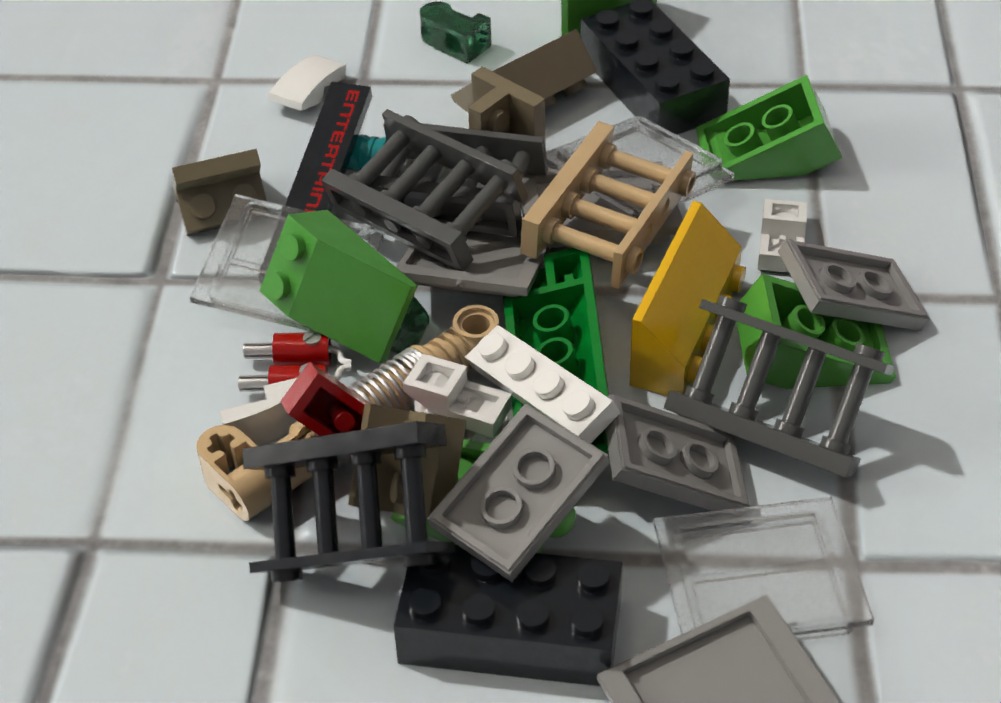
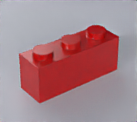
M310 361L280 401L289 416L319 436L361 430L365 403L371 404Z

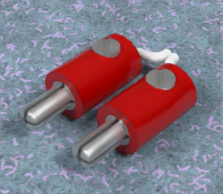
M317 331L274 333L273 342L243 344L242 353L245 359L273 358L274 365H270L268 375H240L238 378V389L240 392L264 391V385L298 378L309 361L328 373L327 366H331L332 353H335L337 360L343 364L336 370L333 378L339 381L343 372L351 371L352 359L344 358L342 350L332 346L331 338Z

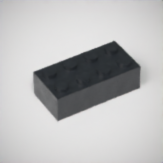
M634 0L631 3L609 10H602L597 14L581 18V39L598 71L596 75L658 142L693 130L727 113L730 78L652 0Z
M455 545L454 553L436 554L435 565L407 567L393 626L398 664L601 686L597 680V674L613 667L621 606L623 562L536 553L513 582H511L460 546Z

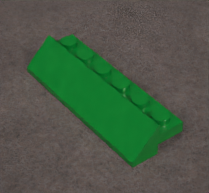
M575 248L545 254V268L540 269L528 296H503L506 330L607 397L609 390L590 254ZM512 396L514 417L524 404ZM604 429L591 444L608 454L609 458Z

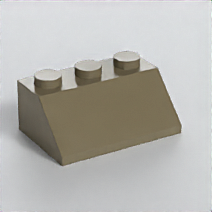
M577 29L492 72L545 98L546 108L558 102L554 94L564 90L566 96H569L587 87L585 78L598 71ZM472 83L451 95L453 101L467 113L468 107L473 104Z

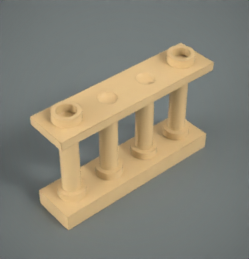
M598 121L523 217L520 253L537 259L547 244L552 245L555 242L613 262L610 286L619 289L629 273L636 274L642 263L644 251L682 196L688 197L692 192L696 181V172L691 171L694 153L685 150L676 165L671 169L618 151L617 146L613 145L614 126ZM611 167L661 183V186L656 193H652L600 174L604 169L609 170ZM595 191L644 208L638 218H634L582 200L586 193L591 194ZM574 216L625 233L626 235L618 245L562 224L567 218L572 219Z

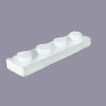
M499 325L483 337L479 344L465 356L474 370L504 391L511 393L515 399L523 404L530 405L590 444L621 413L613 400Z

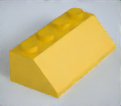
M692 201L632 318L629 385L668 396L670 390L685 393L687 386L690 383H694L718 316L699 308L702 299L716 304L720 295L733 299L732 293H739L741 291L746 275V267L740 266L742 247L701 202Z

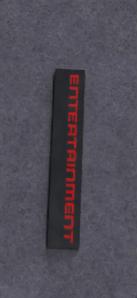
M331 82L258 275L261 285L288 214L321 210L332 211L333 203L321 180L331 169L345 174L372 99L371 87Z

